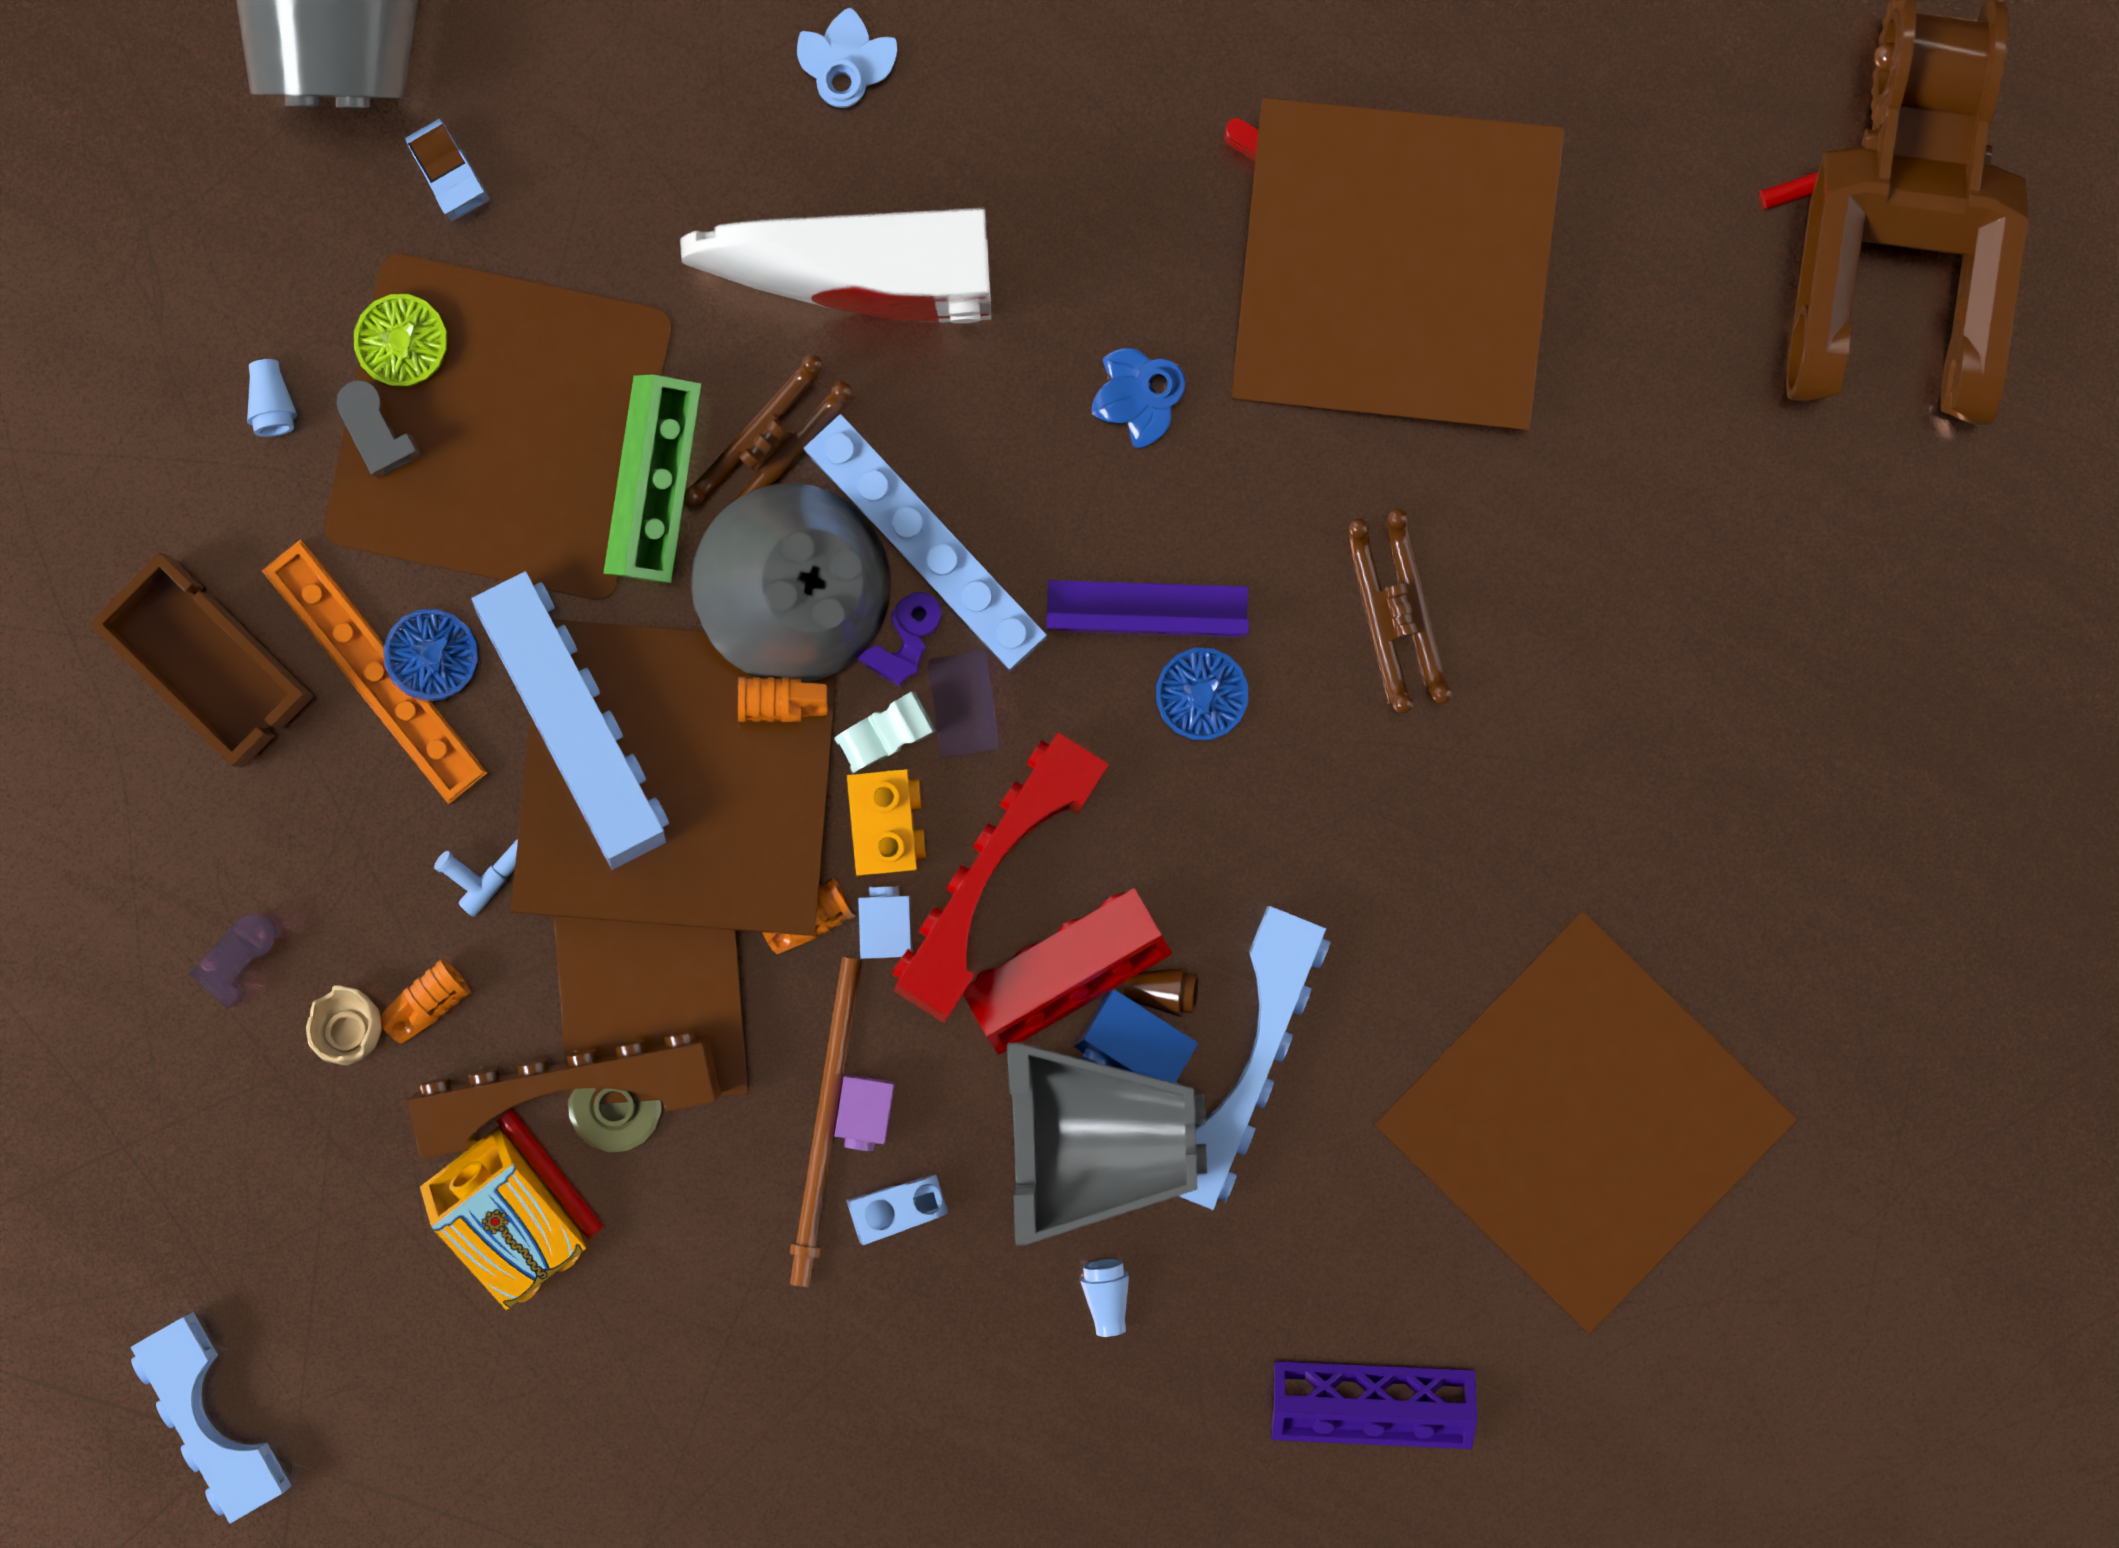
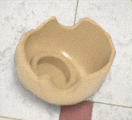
M341 985L333 986L330 993L312 1002L310 1017L306 1025L309 1046L325 1062L350 1065L362 1060L375 1049L381 1035L382 1025L379 1009L360 990Z

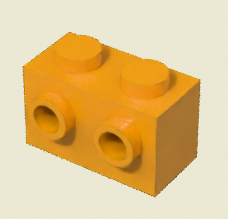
M907 769L847 775L856 876L918 870L917 860L926 859L924 829L914 830L912 811L922 809L919 779L910 780Z

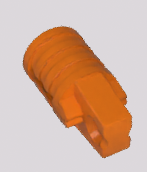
M738 677V722H746V720H753V722H760V720H767V722L801 721V717L824 716L827 714L828 689L826 684L803 683L801 679H789V677H782V679H775V677Z
M831 878L827 883L819 885L815 936L762 933L771 949L776 954H780L817 939L819 935L831 931L832 928L843 924L844 921L854 918L855 913L835 878Z
M441 958L435 963L434 967L429 968L422 977H418L411 986L405 988L380 1015L382 1028L396 1042L402 1044L428 1026L433 1025L440 1016L445 1015L452 1006L454 1007L463 997L465 998L469 995L471 990L459 972L448 961Z

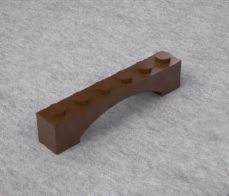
M686 1030L664 1036V1044L646 1047L645 1040H635L616 1045V1053L597 1057L596 1049H589L567 1055V1063L548 1066L547 1059H537L517 1065L518 1072L499 1075L498 1068H492L469 1074V1082L451 1085L450 1078H440L421 1083V1091H418L407 1100L419 1157L423 1159L469 1150L479 1141L477 1130L493 1117L524 1101L558 1091L582 1088H608L631 1091L662 1101L665 1112L713 1103L721 1095V1088L709 1035L695 1037L694 1030Z

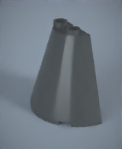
M1008 1042L1009 1094H1012L1016 1177L1013 1195L1015 1245H1027L1197 1190V1175L1207 1174L1206 1144H1196V1125L1205 1124L1204 1094H1194V1088L1020 1042Z

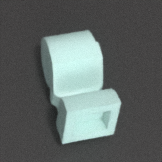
M909 692L891 703L886 711L873 713L868 718L843 731L834 739L837 745L840 744L851 764L850 769L854 774L900 751L903 744L918 742L937 731L916 692Z

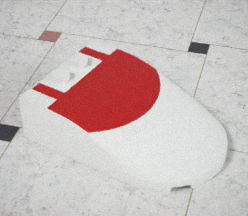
M984 209L748 222L716 227V232L695 231L680 239L681 260L685 265L761 291L827 308L892 320L972 323L981 320H991L987 239H985Z

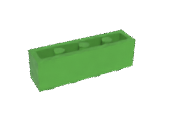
M637 375L633 377L603 574L671 583L701 383L659 375Z

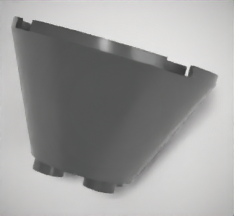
M801 483L774 484L761 487L734 500L710 523L701 538L693 561L691 574L692 600L695 612H697L701 624L709 637L708 640L732 665L754 677H775V679L789 677V679H801V682L807 683L824 679L843 670L853 663L873 642L881 628L888 608L890 596L889 565L885 550L875 529L866 517L847 500L826 489ZM799 573H801L804 577L805 588L804 584L798 581Z

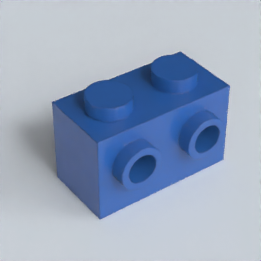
M1114 989L1103 998L1074 1048L1084 1053L1082 1059L1175 1083L1199 1043Z

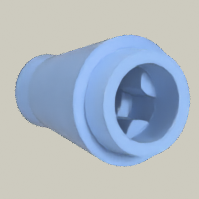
M262 359L248 365L250 382L247 423L253 425L254 434L257 436L271 437L291 432L294 429L293 420L297 417V413L281 375L278 360Z
M1101 1259L1083 1265L1084 1275L1079 1280L1095 1323L1096 1335L1109 1337L1125 1333L1129 1272L1124 1270L1123 1261L1119 1259Z

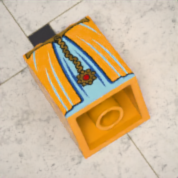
M500 1126L496 1127L469 1150L465 1151L420 1186L433 1230L505 1310L509 1309L516 1302L521 1303L530 1299L539 1290L542 1282L555 1272H562L570 1268L579 1259L581 1252L586 1249L577 1225Z

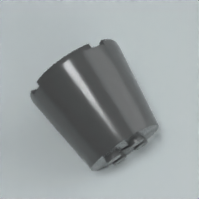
M236 0L251 95L285 96V106L306 107L319 106V97L336 98V107L343 108L370 107V98L404 99L418 0Z

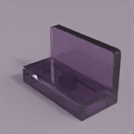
M986 649L966 651V654L930 659L928 661V670L941 756L947 758L1000 750Z

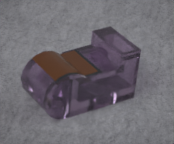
M250 914L243 916L229 929L189 975L226 1008L236 1007L249 992L239 981L255 965L260 957L269 956L278 949L282 942L281 926L276 919L269 915Z

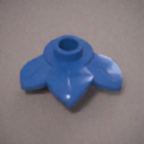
M1122 348L1113 351L1103 358L1104 367L1112 380L1104 384L1097 392L1092 405V414L1107 422H1128L1130 437L1134 447L1148 446L1163 436L1171 425L1172 406L1180 401L1186 389L1184 372L1175 362L1164 358L1151 360L1138 349ZM1157 374L1165 376L1168 382L1167 389L1163 393L1156 392L1152 387V380Z

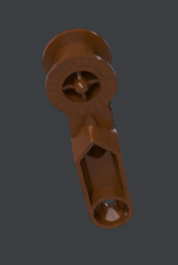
M1891 0L1886 6L1887 15L1882 21L1883 31L1878 38L1879 47L1874 54L1876 68L1872 74L1874 85L1871 89L1873 100L1870 105L1872 109L1871 119L1873 120L1872 129H1865L1861 147L1831 150L1823 153L1810 199L1786 373L1787 397L1790 400L1808 402L1840 394L1849 354L1850 319L1856 288L1861 241L1963 255L1952 336L1942 375L1941 412L1971 424L1989 426L1996 417L2003 395L2029 219L2026 179L1992 165V146L1986 145L1988 129L1992 123V114L1997 109L1996 99L2001 92L2000 81L2005 73L2004 60L2008 54L2006 42L2009 38L2007 30L2009 23L2007 13L2009 9L2003 0H1986L1978 19L1971 20L1916 12V0Z

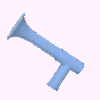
M518 839L481 877L454 858L453 854L449 851H445L437 859L434 868L438 872H443L468 891L458 903L471 916L476 917L515 871Z

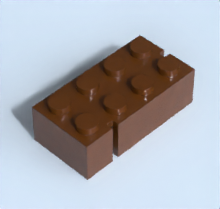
M159 552L88 625L231 766L244 768L275 736L268 728L270 726L283 728L314 696L212 595L201 592L204 588L172 556Z

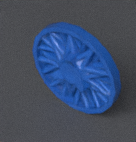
M419 609L403 616L390 629L383 648L384 667L392 683L406 695L422 701L444 700L459 693L471 680L478 662L477 643L469 627L455 615L439 609Z
M1192 648L1177 654L1163 667L1156 684V704L1163 721L1175 733L1191 740H1212L1229 733L1241 721L1248 705V683L1242 668L1229 655L1213 648Z

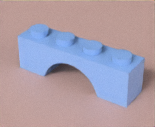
M194 1312L131 1347L135 1355L131 1362L136 1374L144 1384L151 1383L160 1399L156 1402L157 1410L169 1428L176 1427L185 1443L181 1446L183 1457L194 1472L200 1470L209 1486L205 1491L207 1499L217 1515L222 1516L225 1514L228 1522L232 1523L283 1494L291 1487L288 1478L268 1443L244 1444L230 1440L220 1434L208 1420L202 1404V1384L208 1368L218 1354Z

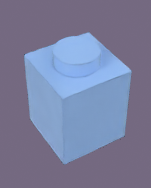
M899 886L869 887L870 897L858 898L861 959L902 957L907 949L913 951L911 896H900Z

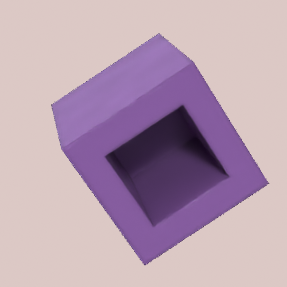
M849 1074L844 1076L834 1137L845 1138L844 1147L874 1151L875 1143L885 1144L895 1082Z

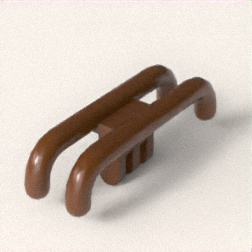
M806 355L802 360L801 366L704 474L690 487L685 489L683 504L687 507H694L702 503L721 485L741 461L751 469L760 471L734 500L761 487L774 485L805 451L804 447L825 429L845 407L852 394L850 385L843 381L836 382L825 400L794 433L780 418L808 389L822 370V360L818 355Z
M1394 509L1388 515L1387 525L1401 584L1387 587L1382 591L1368 533L1369 526L1365 520L1361 518L1353 520L1349 525L1348 533L1387 693L1394 710L1405 714L1412 709L1413 700L1409 696L1395 639L1414 635L1429 693L1436 703L1445 704L1449 702L1452 697V691L1444 675L1407 526L1408 516L1404 510Z

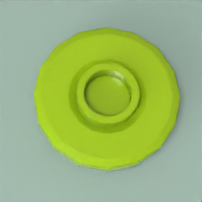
M390 294L373 301L360 315L354 330V351L361 367L373 379L391 387H411L428 380L441 366L447 352V330L440 314L425 300L410 294Z

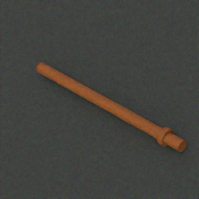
M842 957L797 1242L791 1243L790 1254L794 1255L790 1284L800 1287H810L814 1258H819L821 1248L816 1247L860 975L862 962L860 959Z

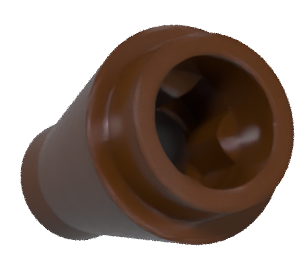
M1186 967L1141 972L1124 983V996L1135 1003L1178 1017H1182L1183 1012L1195 1013L1199 991V976L1197 973H1187Z

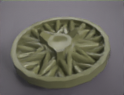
M595 1088L574 1089L568 1100L569 1119L577 1135L591 1147L609 1153L629 1151L644 1143L657 1128L662 1113V1103L660 1100L634 1102L628 1091L605 1088L601 1090L596 1096L594 1104H592V1099L596 1091ZM611 1091L622 1093L628 1100V1102L600 1104L601 1098Z

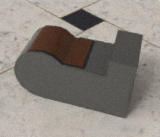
M356 380L347 383L341 388L337 395L336 403L339 414L371 475L380 478L422 456L413 437L407 433L400 437L396 436L385 415L387 406L385 397L376 387L365 381Z

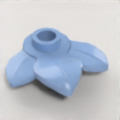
M847 8L832 21L825 36L814 32L802 31L800 32L797 44V56L802 69L817 79V88L822 99L829 105L838 108H845L856 104L863 97L866 86L884 80L891 72L897 55V42L895 38L882 37L869 41V35L864 23L852 8ZM845 75L851 79L849 89L837 91L833 88L832 83L837 76Z

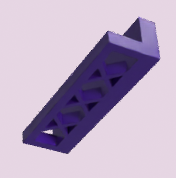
M1048 580L1047 631L1246 638L1249 632V619H1247L1248 587Z
M1275 1361L1272 1440L1472 1449L1477 1425L1475 1370ZM1285 1379L1306 1380L1315 1390L1307 1396L1285 1395ZM1343 1381L1356 1382L1366 1392L1357 1399L1344 1398L1334 1388ZM1392 1384H1405L1416 1394L1408 1401H1399L1391 1398L1384 1390ZM1442 1386L1464 1387L1465 1403H1445L1434 1393Z

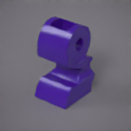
M913 592L905 596L892 611L890 616L891 622L903 642L899 652L890 654L878 645L866 649L858 657L860 663L900 688L909 678L918 675L919 666L926 651V647L921 639L933 635L941 622V610L938 602L931 595L924 592Z

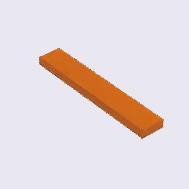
M303 540L296 542L261 570L448 804L454 803L490 774L432 701H422L408 696L392 683L384 667L383 648L385 642Z

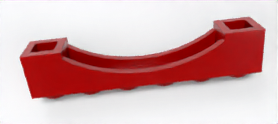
M1059 732L1050 744L1043 739L1040 741L1026 763L1027 766L1034 770L1024 786L1017 781L1013 783L1000 804V807L1007 812L999 825L995 827L988 822L973 846L980 854L972 867L969 869L961 864L946 888L947 891L953 894L943 911L936 906L932 909L919 930L921 934L926 936L922 945L916 953L907 949L892 972V975L899 978L894 992L944 1024L975 975L966 969L968 934L978 899L991 875L1012 848L1040 824L1069 809L1078 814L1109 765Z

